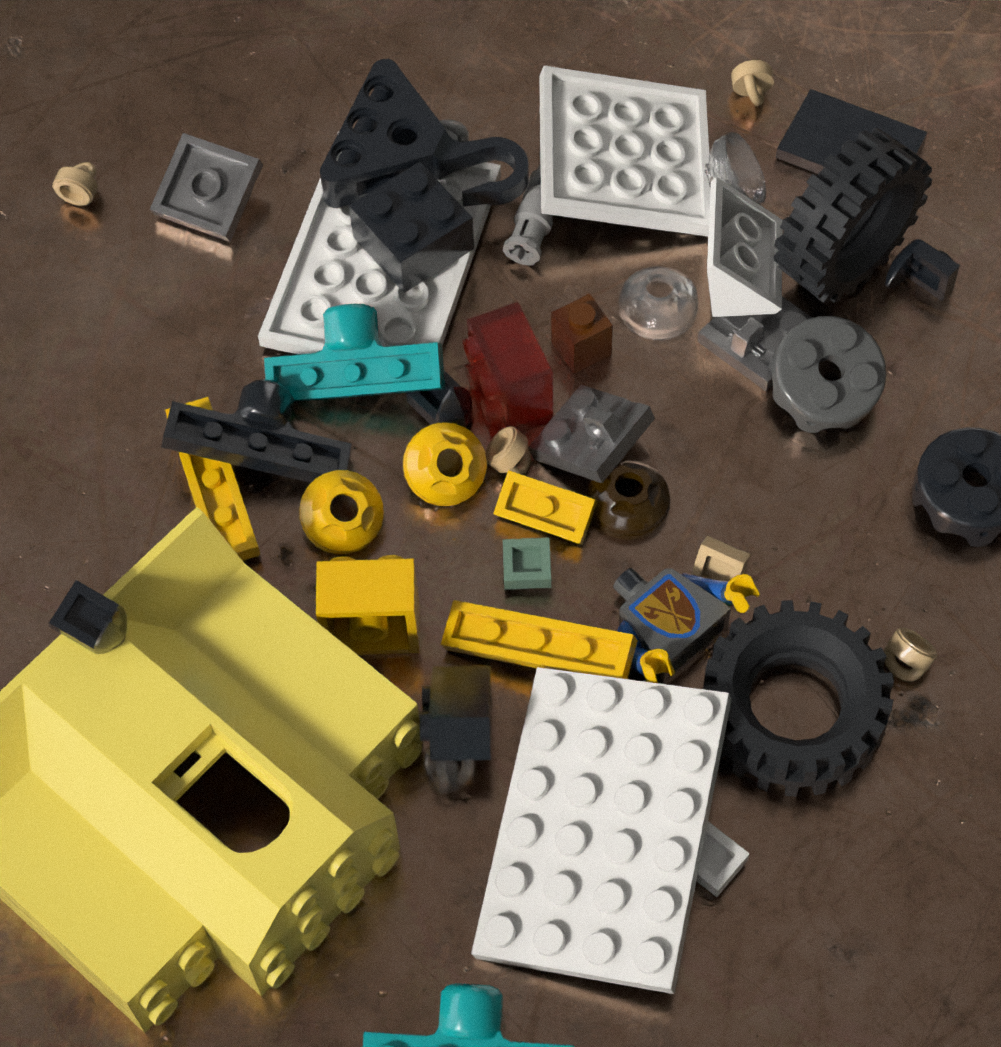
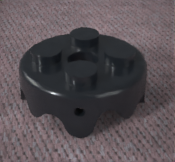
M980 427L953 429L938 436L927 446L921 455L913 483L912 501L916 507L923 505L931 518L933 527L937 531L963 536L974 547L988 545L1001 533L1000 433ZM969 472H977L986 478L988 484L982 487L971 486L964 480L963 475Z

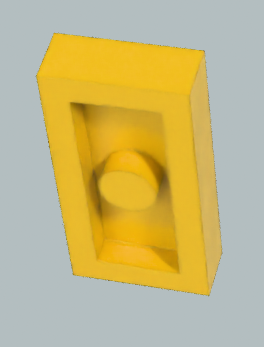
M508 470L493 514L583 545L597 500Z

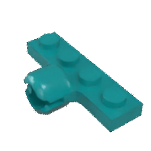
M342 304L325 310L323 313L325 344L321 351L312 354L264 358L265 379L281 383L288 388L294 398V402L445 389L442 343L434 342L383 347L379 341L377 310L365 304Z
M463 983L451 984L442 990L439 1026L434 1034L421 1035L365 1031L363 1034V1047H574V1044L513 1041L505 1038L501 1030L503 995L500 990L490 985Z

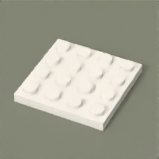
M543 66L539 76L541 213L709 236L711 171L706 90Z

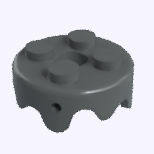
M818 316L804 320L794 326L783 337L768 365V370L772 372L773 398L775 402L795 419L798 428L809 433H816L828 428L849 429L856 425L878 403L884 391L887 376L885 359L872 335L860 325L836 316ZM823 361L835 363L841 371V378L837 381H829L823 378L818 369L819 363Z

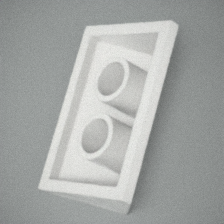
M717 176L711 181L707 259L712 317L776 314L782 309V270L777 267L779 264L774 261L773 256L779 251L774 247L775 240L783 234V230L780 228L783 220Z

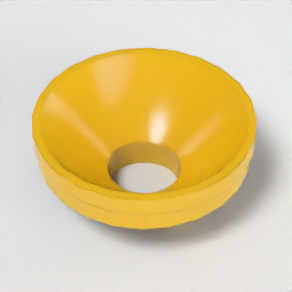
M436 423L421 429L412 437L403 456L404 477L410 489L423 501L436 506L457 505L468 500L477 492L486 474L487 460L481 442L471 431L454 423ZM445 449L455 450L462 457V469L454 477L443 475L437 467V458Z
M335 470L324 473L316 478L305 490L299 506V520L307 538L323 551L337 555L358 552L368 546L377 536L384 518L383 502L375 485L359 473L348 470ZM347 495L356 501L358 512L353 520L343 522L337 520L332 515L330 505L335 497Z

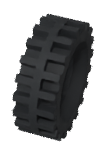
M874 128L871 133L867 130L860 132L856 142L848 139L842 144L839 154L836 156L830 154L824 160V168L817 176L814 174L810 176L806 181L809 186L803 195L796 196L791 206L794 207V210L789 217L783 219L780 228L784 230V233L775 240L774 247L779 250L773 256L774 261L779 264L777 267L823 303H828L829 300L834 303L838 302L844 293L848 296L855 293L860 282L866 284L872 279L873 271L879 265L883 267L890 260L888 255L895 246H901L906 239L903 235L908 227L915 225L919 218L916 215L917 210L925 205L928 198L924 192L932 185L933 179L929 177L932 167L927 164V161L879 128Z
M793 600L781 601L780 611L769 614L765 605L754 608L751 621L745 623L738 617L731 623L730 633L726 639L719 636L714 644L713 656L711 660L708 659L703 689L726 692L731 697L720 759L727 755L733 761L732 773L740 779L746 772L758 777L756 788L766 792L770 783L785 785V796L795 797L799 787L812 786L814 795L825 793L828 783L837 780L841 786L851 781L853 773L858 767L864 770L870 764L874 751L877 747H880L892 711L894 700L890 699V693L894 681L892 673H885L883 667L887 656L882 647L875 650L870 648L868 642L871 633L864 626L856 632L846 627L848 614L838 610L833 619L820 615L821 603L811 601L808 612L794 611ZM794 664L816 670L829 679L838 691L841 706L838 720L829 731L812 739L793 740L775 735L762 726L752 712L750 701L752 685L762 673L775 666Z

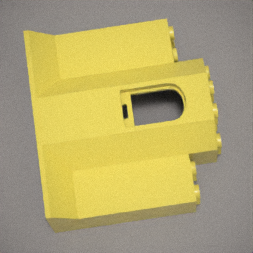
M197 507L103 594V596L122 606L127 614V631L125 641L107 653L95 654L61 634L0 691V899L144 1033L153 1024L156 1026L161 1025L173 1014L178 1005L176 1000L190 986L197 987L207 979L215 964L213 962L217 958L222 960L260 996L270 987L278 988L289 978L295 967L293 962L306 949L312 951L318 947L330 931V926L328 925L341 911L348 913L354 909L364 896L365 889L363 888L376 874L380 877L385 875L398 860L400 844L394 813L378 799L389 785L388 779L400 767L404 769L409 767L421 753L423 741H420L418 704L248 567L204 512ZM193 752L197 753L201 758L181 778L173 772ZM225 752L281 798L290 810L289 822L279 837L266 847L254 852L237 853L232 851L176 802Z

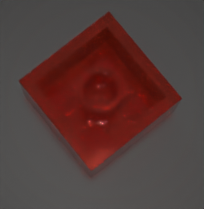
M516 302L467 319L468 338L463 340V347L469 363L465 364L464 367L471 388L473 390L480 388L484 397L481 400V405L490 426L497 424L499 431L513 426L521 433L548 424L554 417L553 372L519 303Z

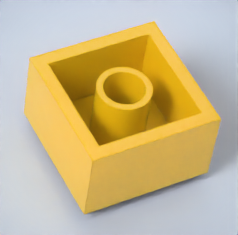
M386 555L378 560H355L350 557H336L330 561H317V623L357 655L420 653V602L414 558L404 559L396 555Z

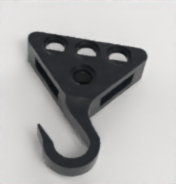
M381 59L373 64L320 168V178L326 205L331 208H340L354 203L418 162H421L439 180L453 172L480 163L497 160L509 164L514 169L513 173L504 180L490 181L462 191L463 207L484 204L502 205L517 199L525 191L529 181L528 157L520 145L503 137H489L465 142L453 140L395 61Z

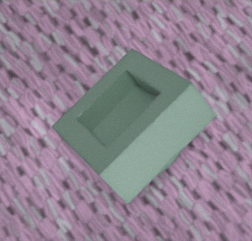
M549 537L503 539L504 590L552 588Z

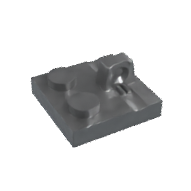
M183 133L150 207V211L158 217L231 242L263 164L258 158Z
M782 296V309L776 314L715 317L699 331L698 342L764 391H767L773 385L772 372L768 370V365L783 337L794 326L812 317Z
M580 385L528 446V449L536 461L603 483L654 421L655 417L648 405L631 402L625 398Z

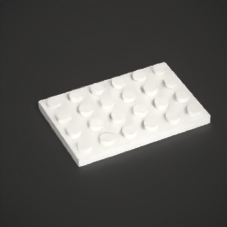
M488 162L480 163L448 174L438 181L462 205V191L490 181H499L501 165ZM320 178L258 335L260 346L298 355L321 351L325 344L323 313L332 306L342 304H365L377 310L379 341L383 347L439 342L443 345L491 205L463 207L473 217L474 249L406 293H403L353 238L349 205L340 208H331L326 205Z
M537 667L471 952L476 959L675 994L731 705L729 693Z

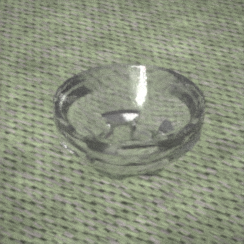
M728 132L715 140L709 154L708 163L705 164V173L708 177L710 189L711 181L717 176L759 205L762 204L766 199L765 179L760 164L750 146L735 132Z
M654 266L637 271L625 281L621 289L618 307L624 324L631 331L647 339L664 340L677 337L692 326L698 314L699 301L693 282L685 274L670 267ZM654 282H664L673 291L666 297L658 298L649 294L647 287Z

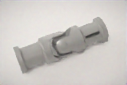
M539 163L537 170L533 171L529 177L522 202L514 216L516 226L513 234L503 245L505 255L522 265H534L540 260L542 255L540 245L543 237L549 234L553 225V215L541 213V163Z

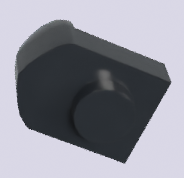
M915 239L909 242L896 255L887 273L885 285L888 288H893L902 283L906 278H909L943 302L954 289L960 265L954 262L947 253L935 249L921 239Z
M444 371L445 389L406 392L407 402L431 425L445 422L454 423L466 428L473 414L471 394L466 388L461 387L446 371Z
M76 580L51 618L49 627L95 654H104L125 641L127 614L122 606Z

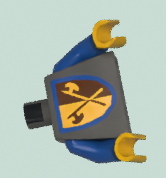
M634 568L624 571L615 581L613 588L626 600L619 610V627L617 631L633 634L638 640L631 669L645 676L646 682L658 683L659 681L661 684H666L728 630L731 608L728 606L734 605L739 613H745L750 606L745 597L751 595L758 597L760 595L752 577L741 574L733 577L730 581H721L687 573L680 574L672 568H666L650 582H647Z

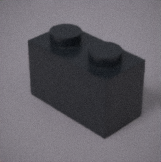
M491 666L432 667L431 685L422 686V711H420V741H430L431 761L491 760Z

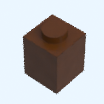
M590 293L551 312V342L574 374L612 355L613 325Z

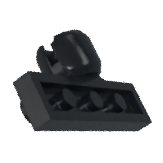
M261 379L255 380L243 387L238 409L234 414H225L172 401L161 448L312 483L324 473L335 470H347L352 444L301 432L292 428L290 421L294 398L288 388L273 380Z

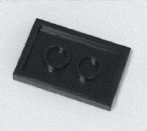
M810 89L777 147L776 158L819 174L824 168V160L830 154L833 156L839 154L844 142L848 139L856 142L859 133L864 130L871 133L874 128H879L917 155H919L926 142L928 132Z

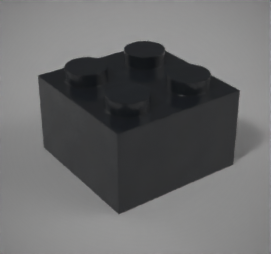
M418 162L349 205L353 238L403 293H406L474 249L473 217L421 162Z

